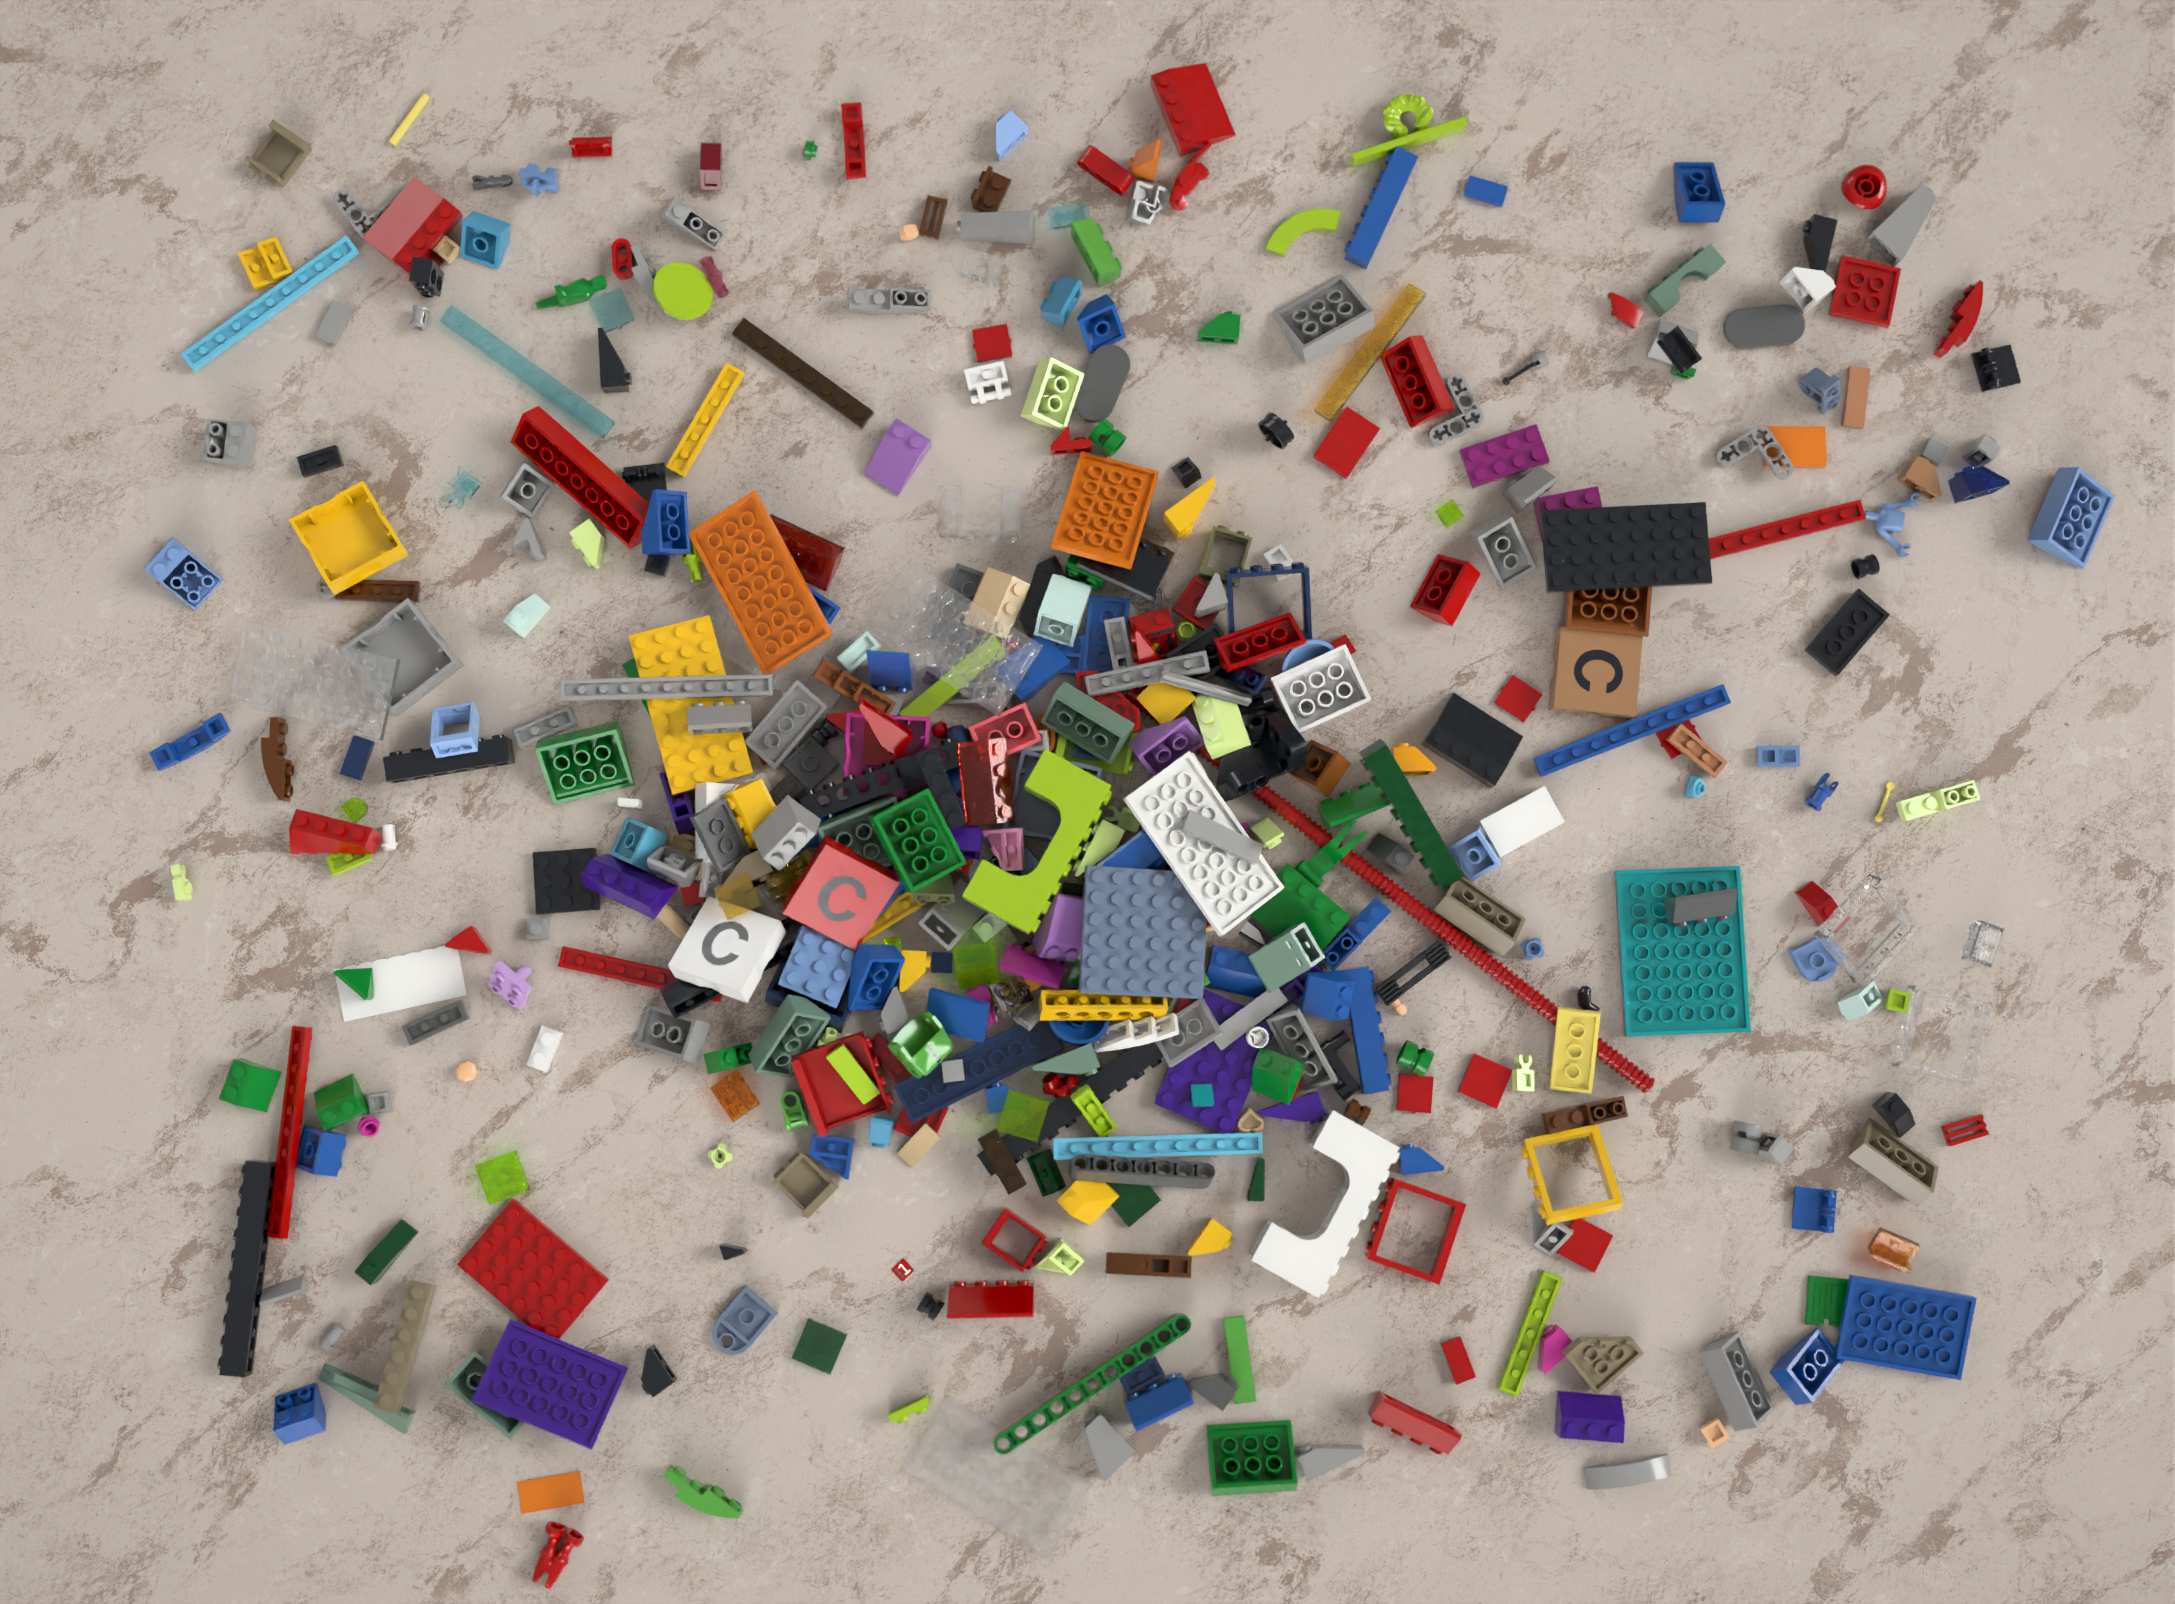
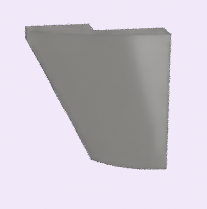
M1139 180L1134 181L1125 220L1132 223L1149 225L1154 219L1155 214L1164 207L1163 204L1170 197L1172 190L1160 185L1153 186Z

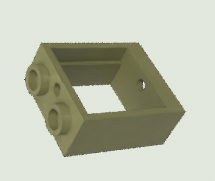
M1218 525L1212 528L1198 577L1212 580L1216 572L1219 574L1222 584H1225V571L1207 567L1215 537L1244 545L1238 566L1242 567V570L1244 569L1252 537H1249V534L1246 532L1237 531L1235 533L1229 531V528ZM1232 578L1233 587L1238 588L1241 578Z

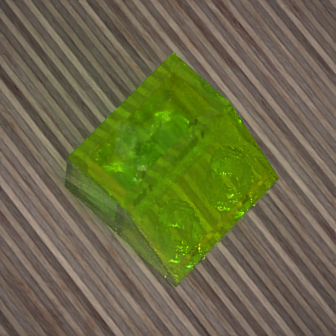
M994 941L952 948L959 989L972 988L982 983H986V985L1000 983Z

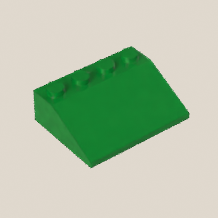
M619 721L537 741L535 751L554 805L635 785Z
M929 788L868 818L906 893H913L967 863Z
M1286 863L1276 875L1284 889L1251 913L1250 916L1275 937L1290 926L1305 922L1322 951L1351 916Z
M1291 1420L1206 1426L1212 1496L1297 1490L1298 1480Z

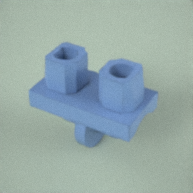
M529 163L526 168H520L521 184L526 189H531L532 196L538 197L540 192L546 193V191L558 192V174L555 168L548 167L545 173L540 172L539 166Z

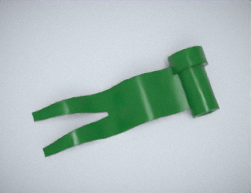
M1352 819L1308 862L1305 859L1302 860L1295 867V870L1318 888L1324 882L1321 878L1368 833L1364 831L1356 835L1338 849L1337 847L1356 823Z

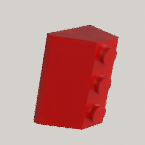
M1438 554L1410 607L1438 623L1453 626L1481 573L1467 561Z

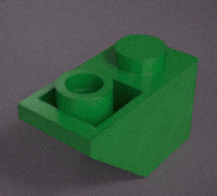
M751 1042L703 1054L708 1074L751 1064L748 1055L752 1050Z

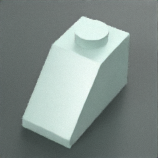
M533 594L517 604L503 622L525 638L551 607L536 594Z
M1871 981L1844 996L1838 1002L1839 1010L1849 1021L1870 1013L1884 998L1875 982Z

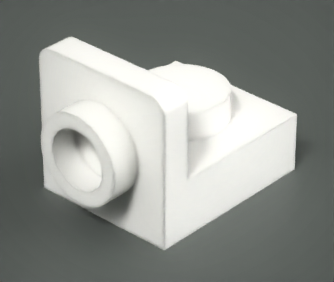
M1281 544L1263 554L1270 567L1271 564L1291 566V563H1293V560ZM1282 574L1275 576L1278 581H1281L1284 578L1290 577L1292 574Z

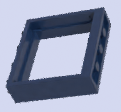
M1303 562L1291 563V566L1271 564V567L1263 568L1262 565L1250 566V569L1242 570V567H1230L1229 571H1225L1226 597L1228 600V634L1235 632L1232 578L1301 573L1303 630L1301 632L1306 640L1312 639L1309 567L1304 565Z

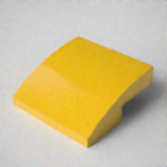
M277 237L258 242L257 247L238 252V257L254 291L269 287L293 274Z
M1162 682L1149 685L1136 697L1160 724L1173 721L1197 699L1190 690Z

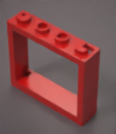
M1391 1178V1181H1388L1384 1188V1193H1386L1385 1199L1380 1201L1377 1213H1380L1378 1220L1374 1221L1371 1226L1370 1233H1373L1371 1240L1365 1244V1257L1368 1260L1440 1285L1466 1204ZM1399 1187L1453 1206L1430 1274L1376 1255Z

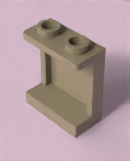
M272 120L268 125L272 132L254 156L251 158L247 155L245 159L250 163L248 167L255 173L259 174L262 172L266 175L264 178L273 185L278 183L285 187L312 151V148L306 141L275 120Z
M796 1152L788 1160L790 1165L786 1169L781 1167L773 1175L775 1180L772 1183L777 1185L803 1211L802 1214L808 1219L839 1186L805 1152L801 1154Z

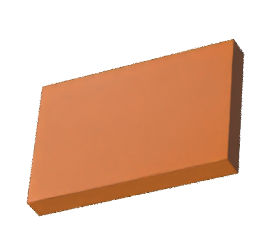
M1766 426L1792 462L1793 468H1824L1827 466L1825 426ZM1763 433V441L1765 442L1763 448L1768 444L1764 440V437L1766 435L1765 433ZM1770 447L1766 450L1767 455L1771 458L1778 455L1776 448ZM1780 457L1776 462H1773V464L1775 465L1778 462L1780 467H1783L1780 463V461L1783 458ZM1764 460V467H1769Z

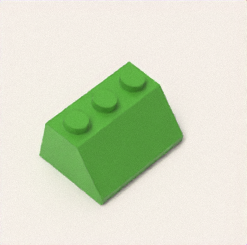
M1093 218L1074 220L1071 222V237L1098 287L1100 288L1120 278L1121 263L1118 258L1114 259L1111 253L1113 249L1109 241H1105L1102 237L1103 230L1100 224H1095Z

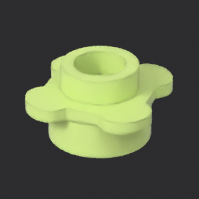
M723 1143L718 1144L716 1149L708 1152V1158L715 1163L714 1166L718 1169L722 1168L724 1163L730 1162L733 1159L732 1153L727 1151L726 1145Z

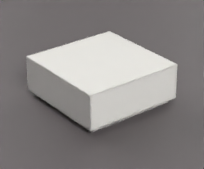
M618 798V805L622 808L641 809L643 801L639 799Z

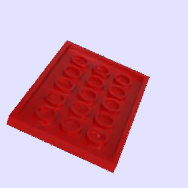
M515 1198L509 1202L457 1264L526 1325L557 1339L564 1335L609 1281L605 1275Z

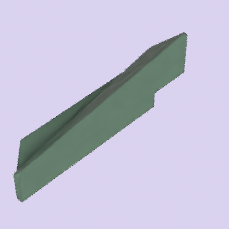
M325 1363L319 1376L322 1382L401 1433L405 1434L415 1411L404 1406L401 1407L400 1414L373 1409L380 1386Z

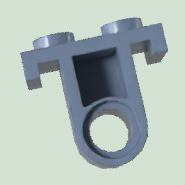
M1814 368L1798 380V385L1802 392L1820 405L1818 411L1823 415L1829 410L1835 409L1839 404L1840 378L1835 374L1829 377L1819 368Z

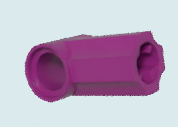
M986 983L967 989L966 992L969 998L990 1003L987 1026L998 1022Z

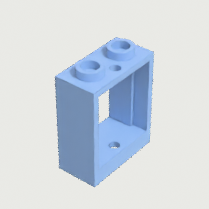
M474 702L433 709L430 745L436 758L478 751L480 715ZM469 722V732L443 736L445 725Z

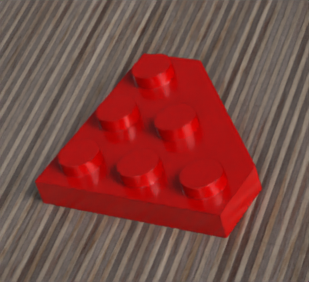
M1076 672L1077 689L1088 695L1084 676L1098 674L1099 672ZM1120 691L1091 697L1134 723L1135 725L1131 732L1141 731L1140 709L1132 704Z

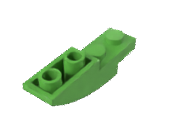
M671 1465L663 1475V1477L680 1489L675 1497L696 1510L723 1518H739L744 1511L741 1508L742 1505L733 1498L730 1500L726 1497L724 1490L719 1486H712L710 1484L705 1491L702 1489L703 1486L695 1479H689L686 1476V1472L678 1466L674 1467Z

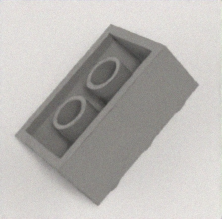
M746 701L734 702V705L716 702L713 703V706L706 707L703 703L692 704V707H687L689 735L753 732L751 704H747Z
M787 795L751 835L762 858L780 871L816 834L821 819Z

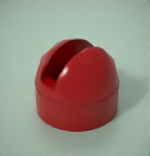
M943 720L936 722L932 726V733L937 738H943L948 731Z

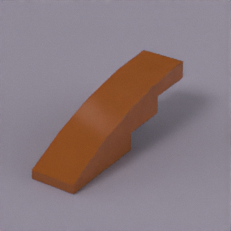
M822 658L812 674L813 677L857 704L861 697L887 715L891 713L896 705V702L824 658Z

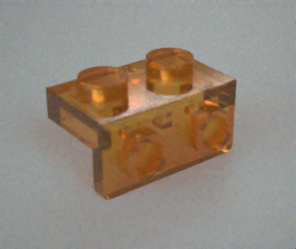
M738 1070L727 1075L710 1088L733 1123L760 1105L756 1095L751 1091Z
M1879 1227L1868 1245L1870 1256L1874 1261L1881 1264L1886 1263L1899 1272L1905 1271L1907 1273L1912 1271L1910 1264L1920 1249L1919 1243Z

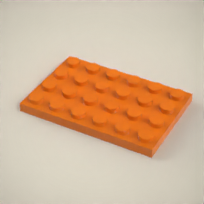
M1081 451L1051 543V549L1131 570L1159 471Z

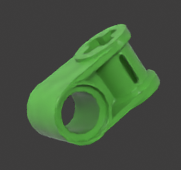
M796 1090L785 1092L781 1097V1105L788 1132L804 1125L809 1127L808 1115L800 1093ZM788 1094L796 1097L795 1105H789L786 1102Z

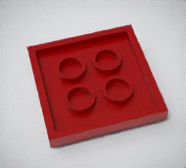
M1842 255L1839 258L1834 283L1836 287L1833 289L1828 315L1888 328L1891 322L1901 268Z

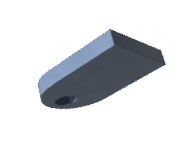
M745 1286L715 1322L712 1332L715 1345L722 1352L731 1355L746 1351L778 1312L748 1286ZM724 1335L732 1337L733 1344L727 1347L722 1344V1337Z

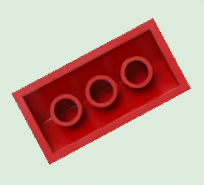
M1291 612L1214 639L1222 668L1227 671L1307 644Z

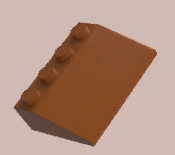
M1652 587L1564 592L1566 628L1643 637L1649 636Z

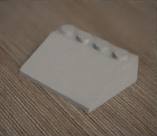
M1343 275L1273 312V316L1294 351L1305 365L1376 327L1373 310Z

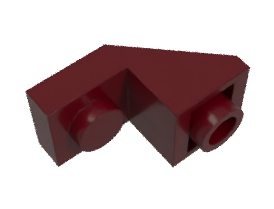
M701 142V190H721V143Z

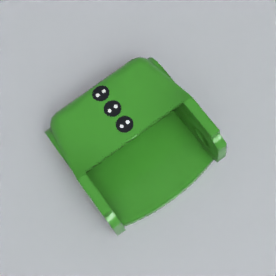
M921 1011L918 1016L911 1019L896 1033L888 1044V1048L914 1077L920 1079L922 1076L928 1075L952 1051L953 1044L938 1019L930 1012Z

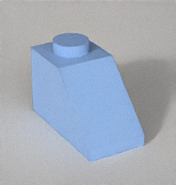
M1011 110L1007 114H1002L996 123V153L999 161L1028 135V126Z

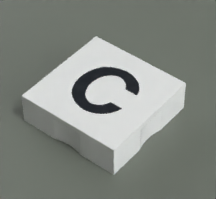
M708 896L668 967L675 978L701 987L712 988L723 995L747 1003L762 977L764 968L773 958L786 935V931L780 920Z

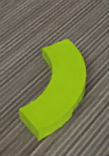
M1311 209L1290 217L1273 233L1265 251L1285 256L1290 245L1306 232L1319 230L1335 232L1342 211Z

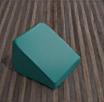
M1191 1084V1106H1214L1212 1084Z

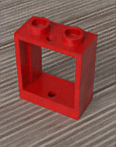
M1005 1207L981 1244L1021 1272H1024L1025 1269L1030 1270L1036 1261L1033 1258L1037 1251L1041 1253L1048 1242L1045 1240L1047 1237L1045 1233ZM1009 1217L1039 1237L1022 1263L992 1243Z

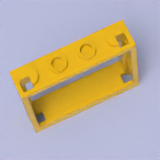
M1598 1124L1524 1139L1523 1146L1521 1147L1522 1158L1527 1160V1175L1529 1179L1533 1180V1194L1535 1199H1539V1214L1542 1219H1545L1546 1225L1621 1209L1623 1200ZM1589 1137L1608 1200L1553 1211L1534 1148Z

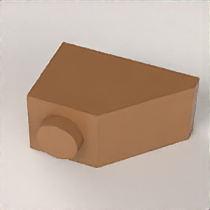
M1916 456L1910 460L1898 481L1916 493L1921 494L1930 502L1940 498L1942 493L1935 466L1930 464V461L1924 457Z

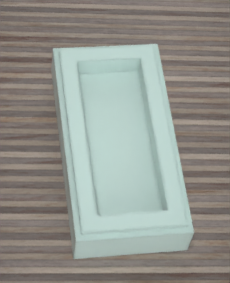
M866 631L844 650L837 659L851 674L867 660V650L877 651L881 645Z

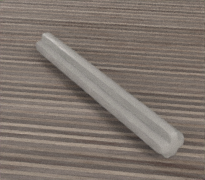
M1161 670L1158 676L1159 681L1162 683L1243 706H1249L1252 702L1250 694L1166 670Z

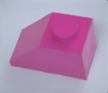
M1556 1324L1548 1326L1543 1331L1544 1335L1540 1337L1538 1368L1544 1374H1547L1566 1357L1562 1351L1573 1342L1563 1329Z

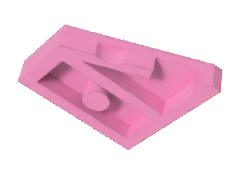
M1023 828L983 830V835L988 838L992 846L991 850L997 856L1002 870H1026Z

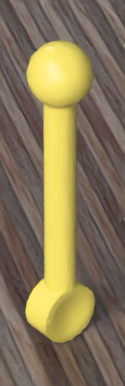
M1888 782L1885 785L1887 790L1879 812L1874 817L1876 822L1883 820L1882 814L1890 791L1895 788L1892 782Z

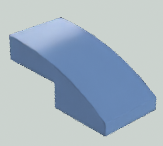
M1757 746L1758 767H1800L1799 746Z

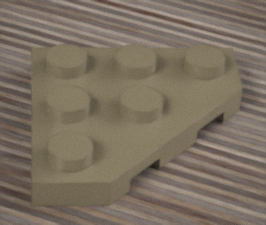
M1630 1336L1578 1337L1562 1351L1596 1395L1644 1354Z

